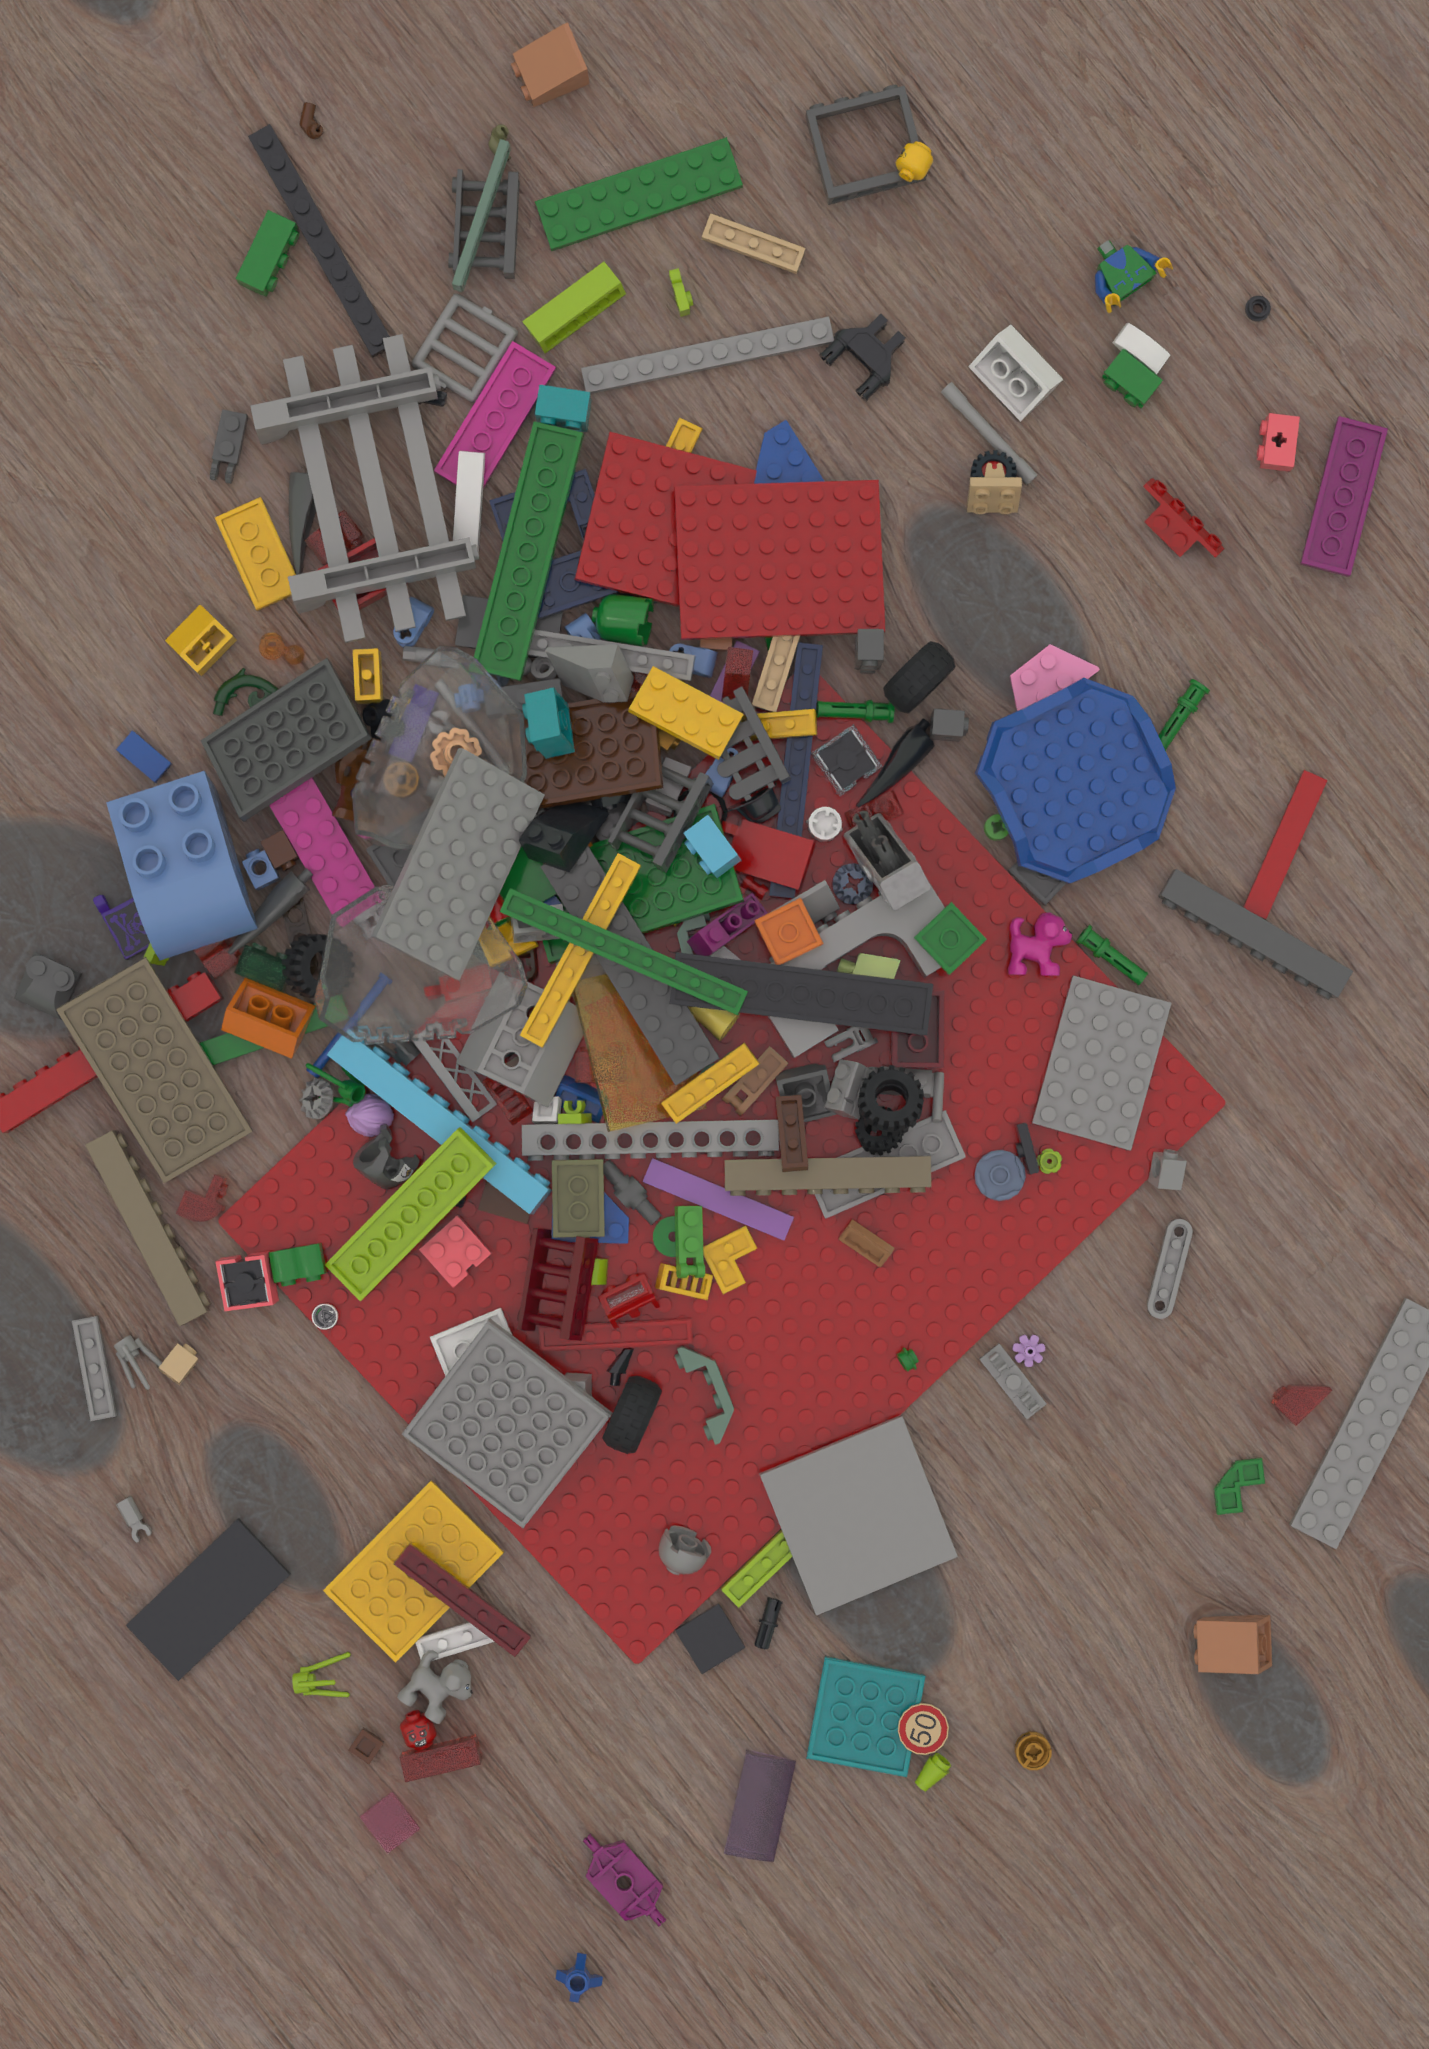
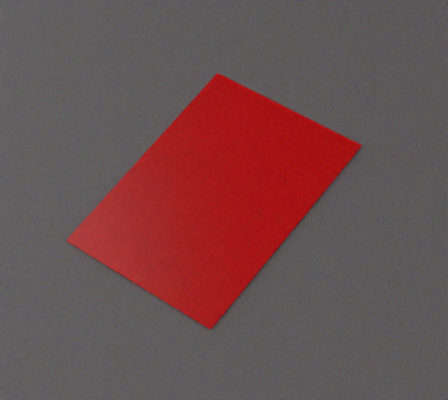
M794 674L785 682L776 712L790 711ZM820 676L817 701L845 702ZM757 708L755 710L757 714L771 713L770 711L763 710L760 708ZM816 717L817 735H814L812 739L802 837L815 841L816 845L801 891H795V897L825 880L840 907L839 910L835 911L837 916L847 910L850 913L858 910L857 904H847L835 895L832 886L833 877L842 866L852 863L859 864L844 837L847 831L857 826L853 821L854 815L857 813L860 820H863L859 813L860 811H867L870 817L881 813L885 820L891 824L893 830L907 849L913 853L944 907L952 902L987 939L950 975L942 968H939L923 978L905 947L898 940L889 936L874 937L841 957L856 963L859 953L898 959L900 963L894 979L933 984V990L944 991V1068L908 1069L932 1070V1073H944L942 1111L946 1110L966 1156L965 1158L931 1172V1187H926V1192L910 1193V1188H900V1193H883L826 1219L815 1194H807V1189L797 1190V1195H782V1190H771V1195H756V1190H746L745 1197L794 1217L785 1240L702 1207L703 1246L746 1226L757 1249L735 1259L746 1283L725 1294L722 1293L703 1255L705 1274L713 1275L708 1300L655 1288L660 1264L676 1267V1257L663 1255L654 1245L653 1232L656 1225L666 1217L675 1216V1206L700 1205L644 1183L643 1179L651 1160L654 1158L725 1188L724 1160L781 1159L780 1142L779 1151H774V1156H758V1151H748V1156H733V1151L722 1152L723 1157H707V1152H697V1157H682V1152L671 1153V1158H656V1153H646V1158H630L629 1153L620 1154V1159H610L624 1175L633 1176L646 1189L647 1199L662 1216L653 1225H650L636 1209L634 1211L631 1208L628 1209L615 1196L614 1185L604 1176V1192L629 1217L628 1244L598 1243L596 1258L608 1259L607 1284L591 1285L585 1323L609 1322L598 1296L603 1294L602 1292L605 1288L612 1285L618 1287L626 1283L625 1280L633 1274H645L661 1307L656 1309L651 1302L639 1308L641 1315L637 1318H631L627 1314L616 1319V1321L692 1318L693 1344L628 1347L634 1350L626 1374H621L620 1386L610 1385L611 1373L607 1372V1369L622 1350L627 1348L540 1352L538 1326L541 1325H536L535 1331L517 1330V1315L521 1307L533 1228L551 1230L550 1238H552V1192L534 1214H530L528 1224L478 1210L486 1180L482 1178L466 1194L464 1206L461 1208L455 1206L361 1301L327 1267V1273L321 1274V1280L306 1282V1277L296 1279V1284L281 1287L280 1282L276 1283L312 1323V1313L318 1305L328 1303L337 1309V1323L329 1329H318L408 1424H410L445 1378L430 1337L499 1308H502L512 1335L563 1375L566 1373L592 1374V1397L612 1413L630 1376L638 1375L658 1384L662 1393L637 1451L625 1454L606 1445L602 1437L610 1421L609 1418L524 1528L520 1527L467 1486L635 1664L641 1663L781 1529L759 1473L900 1416L1149 1178L1153 1152H1163L1164 1149L1178 1151L1226 1103L1223 1097L1183 1055L1162 1036L1131 1151L1032 1123L1072 976L1118 987L1073 940L1066 945L1053 946L1050 959L1052 962L1059 964L1060 976H1042L1039 963L1024 958L1021 962L1027 967L1026 975L1008 974V967L1012 957L1010 951L1012 939L1010 931L1011 921L1016 917L1023 918L1024 922L1020 927L1021 934L1032 937L1035 936L1034 926L1037 919L1042 913L1046 912L912 771L875 799L859 808L855 806L874 782L891 752V749L860 718ZM853 730L862 742V747L868 751L877 767L852 783L848 788L840 791L832 780L831 773L824 768L816 755L820 753V750L841 738L842 735ZM787 738L771 739L784 764ZM759 740L752 741L753 745L759 743ZM740 742L731 747L737 750L738 753L748 749L745 742ZM707 755L691 771L688 778H697L700 772L706 774L716 758ZM768 757L762 759L765 767L771 765ZM754 763L738 773L743 780L760 770L757 764ZM734 777L722 797L727 808L745 800V798L734 800L729 794L730 787L736 784ZM778 779L775 781L777 784L773 791L780 804L782 783ZM768 785L750 794L751 797L762 791L764 788L768 787ZM683 787L681 794L688 790V788ZM708 793L701 808L715 804L721 821V805L713 795ZM821 807L835 809L842 820L843 830L839 831L838 836L828 842L815 840L810 835L808 824L806 823L811 814ZM736 809L727 812L726 822L741 827L743 819L747 820ZM650 810L646 813L661 821L674 817V812L670 817ZM778 813L767 821L757 824L777 829ZM638 822L631 829H629L628 832L645 827L647 825ZM724 833L725 838L731 845L734 836ZM736 871L739 884L741 885L748 874ZM847 874L849 882L843 887V890L853 888L858 894L857 885L863 878L854 880ZM754 877V881L769 887L760 902L767 911V914L792 900L791 898L769 896L771 882ZM874 883L870 894L872 900L879 897V890ZM749 889L744 893L746 897L751 893L756 894ZM725 908L709 913L710 921H706V925L718 918ZM835 918L826 923H824L823 920H820L814 925L816 929L824 924H827L828 927H830L833 924H835L836 921L834 920ZM680 922L676 927L670 925L643 934L651 948L658 953L675 959L676 952L682 953L677 932L683 922ZM756 923L739 934L730 947L725 945L740 960L771 963L769 958L772 956ZM701 929L687 932L688 936L695 935ZM541 940L537 941L538 946L536 947L538 975L529 983L545 989L557 965L556 963L550 964L548 962L544 944ZM518 957V960L521 959L524 962V969L520 970V973L527 976V972L531 971V968L526 965L525 958ZM841 958L822 970L837 972ZM512 966L508 970L502 971L503 973L515 976ZM491 968L490 971L495 984L501 972ZM617 990L581 1008L593 1015L564 1076H570L611 1095L599 1123L674 1122L661 1102L699 1076L702 1070L675 1086ZM491 991L446 1003L412 1035L413 1038L437 1022L461 1054ZM571 996L569 1002L576 1005L573 997ZM532 1007V1008H530V1009L528 1010V1012H527V1017H528V1019H529V1017H530V1015H531V1013H532V1011H533V1009H534L535 1007ZM740 1013L733 1027L721 1041L698 1022L720 1058L713 1063L724 1058L725 1055L735 1050L744 1042L756 1059L770 1046L788 1062L781 1072L810 1064L825 1065L830 1088L835 1075V1069L839 1063V1060L833 1062L832 1055L841 1051L842 1048L845 1049L853 1044V1039L848 1038L838 1043L837 1046L826 1047L824 1041L852 1027L836 1025L839 1031L793 1058L768 1016ZM869 1029L873 1039L876 1038L878 1042L842 1058L843 1060L858 1062L868 1068L889 1067L891 1065V1031ZM436 1030L424 1038L430 1047L440 1049L442 1038ZM859 1030V1033H860V1035H861L863 1041H865V1038H864V1036H863L861 1030ZM444 1042L443 1049L450 1050V1048ZM433 1051V1052L435 1053V1055H436V1056L438 1057V1059H439V1054H440V1052H439V1051ZM443 1052L441 1063L444 1067L456 1069L457 1058L455 1055ZM421 1053L407 1066L402 1062L400 1063L410 1072L408 1075L410 1079L414 1080V1078L421 1080L430 1087L429 1094L432 1096L435 1094L440 1095L450 1103L448 1108L452 1112L456 1109L467 1116ZM514 1053L505 1058V1064L518 1055ZM391 1056L387 1060L391 1064H394V1062H396V1060ZM459 1065L458 1070L466 1071L464 1067ZM448 1071L454 1079L455 1072ZM458 1073L456 1083L462 1089L471 1090L472 1078L469 1074ZM475 1073L497 1105L473 1123L470 1120L468 1124L473 1128L479 1126L490 1135L489 1141L493 1144L497 1141L510 1150L508 1156L512 1159L517 1157L530 1166L528 1171L533 1175L536 1173L542 1175L550 1182L548 1187L552 1189V1160H554V1155H543V1160L528 1161V1156H522V1125L535 1124L532 1122L534 1101L482 1074ZM776 1078L741 1116L735 1112L736 1108L730 1103L726 1104L722 1100L739 1081L738 1079L680 1122L777 1120L776 1096H779ZM474 1083V1090L481 1091ZM366 1085L364 1086L365 1094H376ZM742 1090L736 1094L743 1102L748 1097ZM464 1092V1094H465V1095L467 1096V1098L469 1099V1098H470V1093H469V1092ZM473 1093L472 1105L478 1112L490 1104L484 1095ZM879 1094L876 1098L879 1106H884L885 1109L889 1107L892 1111H898L906 1105L905 1099L900 1095ZM923 1097L922 1112L917 1122L932 1116L933 1098ZM340 1103L219 1218L220 1226L248 1255L322 1243L326 1264L404 1184L402 1183L393 1189H383L365 1178L354 1168L353 1159L355 1154L364 1144L373 1140L376 1136H363L354 1131L345 1115L349 1106ZM390 1105L394 1114L392 1124L389 1126L392 1133V1140L389 1144L392 1148L390 1154L395 1159L417 1155L420 1163L411 1174L412 1176L441 1144ZM561 1107V1114H566L564 1108ZM836 1114L804 1122L807 1158H837L862 1147L855 1132V1124L859 1120ZM1027 1123L1036 1159L1045 1149H1052L1061 1155V1168L1057 1172H1051L1050 1174L1043 1173L1040 1170V1166H1038V1173L1028 1174L1024 1158H1019L1025 1168L1026 1178L1019 1193L1009 1200L997 1201L987 1198L979 1191L975 1184L974 1172L976 1164L983 1155L990 1151L1004 1150L1018 1157L1015 1143H1019L1015 1128L1016 1124ZM754 1130L749 1131L746 1134L745 1140L751 1146L757 1145L760 1142V1134ZM878 1130L876 1133L871 1131L870 1135L880 1136L882 1131ZM701 1131L695 1135L694 1141L696 1145L703 1147L709 1143V1136L706 1132ZM725 1131L720 1135V1142L724 1146H730L735 1141V1136L730 1131ZM673 1132L669 1136V1143L673 1147H679L684 1142L683 1135L679 1132ZM622 1133L618 1137L619 1146L622 1148L630 1147L632 1137L627 1133ZM647 1133L643 1138L645 1146L652 1148L657 1145L658 1137L654 1133ZM571 1134L567 1138L568 1147L571 1149L579 1148L581 1145L580 1137L576 1134ZM596 1134L592 1139V1144L598 1149L604 1148L607 1143V1139L603 1134ZM545 1135L541 1140L542 1147L547 1150L552 1149L555 1146L554 1137ZM595 1154V1159H603V1163L609 1160L605 1159V1154ZM569 1155V1160H579V1155ZM1048 1159L1047 1163L1051 1164L1052 1160ZM459 1215L492 1251V1254L477 1267L473 1265L467 1271L470 1274L453 1288L419 1249ZM852 1219L894 1247L892 1254L881 1268L838 1239ZM675 1232L669 1233V1240L675 1241ZM548 1248L546 1264L566 1268L572 1267L573 1253ZM686 1258L687 1265H693V1258ZM672 1271L668 1273L666 1286H669ZM544 1274L542 1289L567 1294L569 1278ZM691 1275L688 1277V1282L686 1286V1290L688 1291L690 1289L692 1281ZM677 1278L675 1288H679L681 1278ZM703 1278L698 1279L696 1293H700ZM642 1288L610 1304L609 1306L610 1308H612L644 1292L645 1290L644 1288ZM540 1299L538 1314L563 1319L565 1304ZM679 1346L687 1347L716 1360L734 1406L733 1414L719 1444L715 1445L713 1439L708 1441L703 1426L707 1425L706 1418L724 1412L723 1408H717L712 1396L716 1394L714 1385H708L703 1371L707 1370V1367L705 1365L686 1373L685 1368L680 1369L674 1356L678 1354L677 1347ZM902 1348H905L907 1351L912 1349L917 1356L919 1362L915 1364L916 1370L911 1369L906 1372L896 1355L902 1351ZM676 1525L691 1529L697 1533L695 1538L701 1542L704 1538L709 1543L711 1554L700 1570L685 1575H676L667 1570L659 1556V1542L666 1528L669 1530L671 1526Z

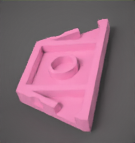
M1050 644L1009 676L1015 707L1019 711L1081 678L1089 679L1100 669Z

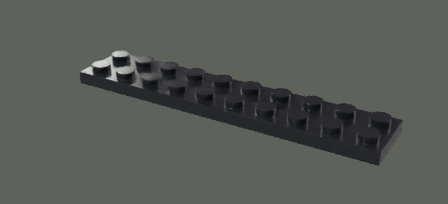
M678 952L675 954V960L748 991L739 1013L926 1036L928 1033L933 984ZM671 987L669 1004L726 1011Z

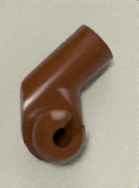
M304 102L299 125L309 138L319 139L323 134V127L318 125L313 119L316 105Z

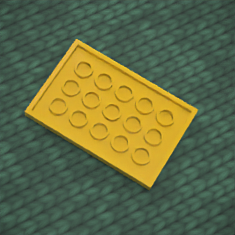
M432 1480L323 1590L395 1663L450 1608L394 1565V1561L409 1542L469 1588L504 1553Z

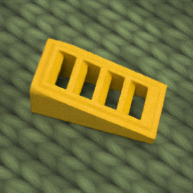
M661 1263L655 1288L708 1300L713 1275L705 1274L700 1293H696L699 1278L691 1275L692 1281L689 1291L686 1290L689 1276L681 1278L679 1288H675L678 1278L676 1267ZM672 1271L669 1286H666L668 1273Z

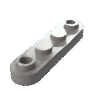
M1174 1219L1166 1227L1148 1296L1147 1310L1150 1315L1158 1319L1168 1317L1173 1311L1192 1238V1227L1189 1222L1183 1219ZM1180 1226L1183 1229V1233L1181 1236H1176L1174 1229ZM1162 1301L1164 1304L1163 1309L1157 1310L1155 1303Z

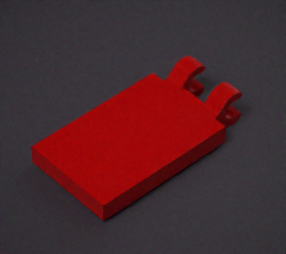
M744 819L741 827L725 821L722 822L724 833L734 836L731 846L741 858V861L734 865L735 871L801 891L816 845L815 841Z

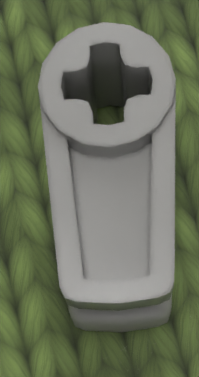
M852 1026L846 1029L847 1031L824 1041L827 1048H830L834 1045L837 1046L838 1043L848 1038L853 1039L851 1046L845 1049L842 1048L841 1051L832 1055L833 1062H836L878 1041L876 1038L873 1039L868 1028ZM859 1030H861V1032H862V1034H863V1036H864V1038H865V1041H863V1039H862V1037H861V1035H860V1033H859Z

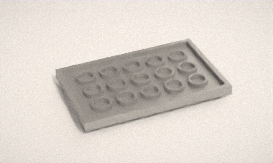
M1072 976L1032 1123L1131 1151L1171 1003Z

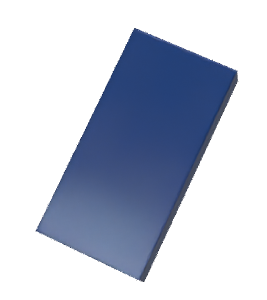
M133 730L116 749L155 783L172 765L170 761Z

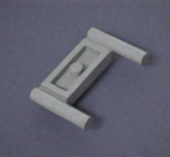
M869 1067L870 1069L874 1070L875 1073L878 1072L877 1067ZM905 1068L906 1074H909L911 1071L915 1075L914 1080L919 1079L921 1083L920 1089H923L924 1097L933 1098L932 1122L941 1123L944 1073H932V1070ZM884 1091L880 1093L888 1095H900L895 1091Z

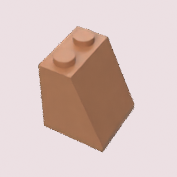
M568 22L513 53L514 63H511L512 70L516 78L521 77L524 86L520 87L526 101L531 100L533 107L589 85L588 69Z
M1270 1615L1202 1617L1194 1625V1638L1197 1639L1198 1648L1195 1650L1194 1659L1195 1664L1198 1665V1672L1260 1674L1272 1667Z

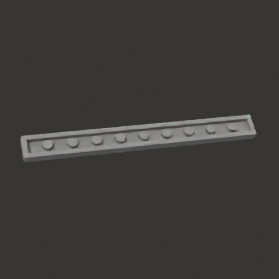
M824 317L581 368L586 392L593 394L828 345L834 341L830 318Z

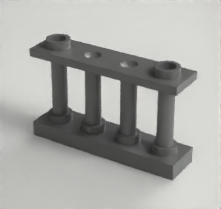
M457 169V177L452 179V193H456L454 251L449 253L448 267L453 268L454 275L461 257V241H466L469 231H462V216H475L478 207L463 205L464 191H483L486 181L464 180L463 169ZM509 171L508 180L504 179L503 182H500L497 192H503V195H507V205L492 207L489 217H500L502 220H506V229L501 230V232H483L480 241L504 245V255H500V257L475 256L472 267L499 268V271H503L505 279H515L520 177L519 172Z
M661 756V764H663L664 759ZM662 766V776L688 788L689 794L685 801L682 800L680 802L656 790L633 793L617 825L614 824L608 834V842L616 850L624 842L653 856V864L656 868L667 873L686 837L683 833L692 826L714 783L708 775L701 772L697 778L691 779ZM647 797L675 810L677 816L674 822L667 824L639 811L645 798ZM633 820L664 833L665 839L662 845L654 846L627 833Z

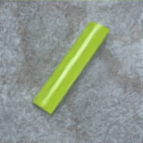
M602 262L522 322L545 354L626 295V292L620 280L607 264Z

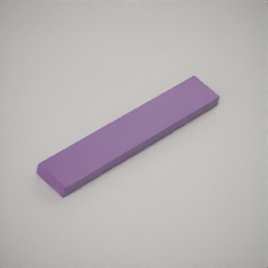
M652 1158L643 1179L644 1183L781 1240H785L794 1219L791 1215L745 1196H730V1191H725V1188Z

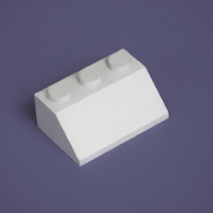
M1012 325L998 333L968 366L1020 422L1063 381L1060 375Z

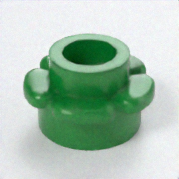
M902 1348V1351L896 1354L902 1367L906 1372L911 1369L916 1370L915 1364L919 1362L917 1356L912 1349L907 1351L905 1348Z

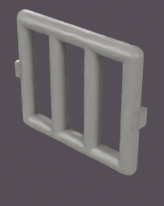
M454 294L412 360V366L416 369L431 367L432 374H438L441 388L444 390L449 388L468 401L476 402L510 344L517 337L518 331L492 315L493 311L484 306L482 309L460 294ZM460 306L504 333L505 337L500 345L496 347L450 319L457 307ZM445 327L492 356L485 369L437 340ZM431 349L479 377L472 390L424 362Z

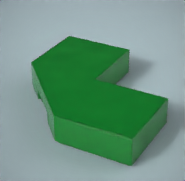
M1261 1457L1235 1460L1213 1488L1217 1515L1243 1512L1240 1487L1265 1484L1263 1460Z

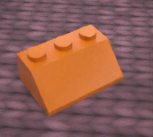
M245 977L226 1008L221 1030L292 1059L302 1042L315 1010V1005Z

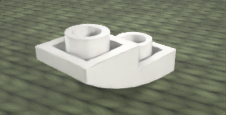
M1130 323L1125 324L1112 342L1120 351L1122 349L1126 350L1155 374L1159 372L1170 357V354L1156 341Z

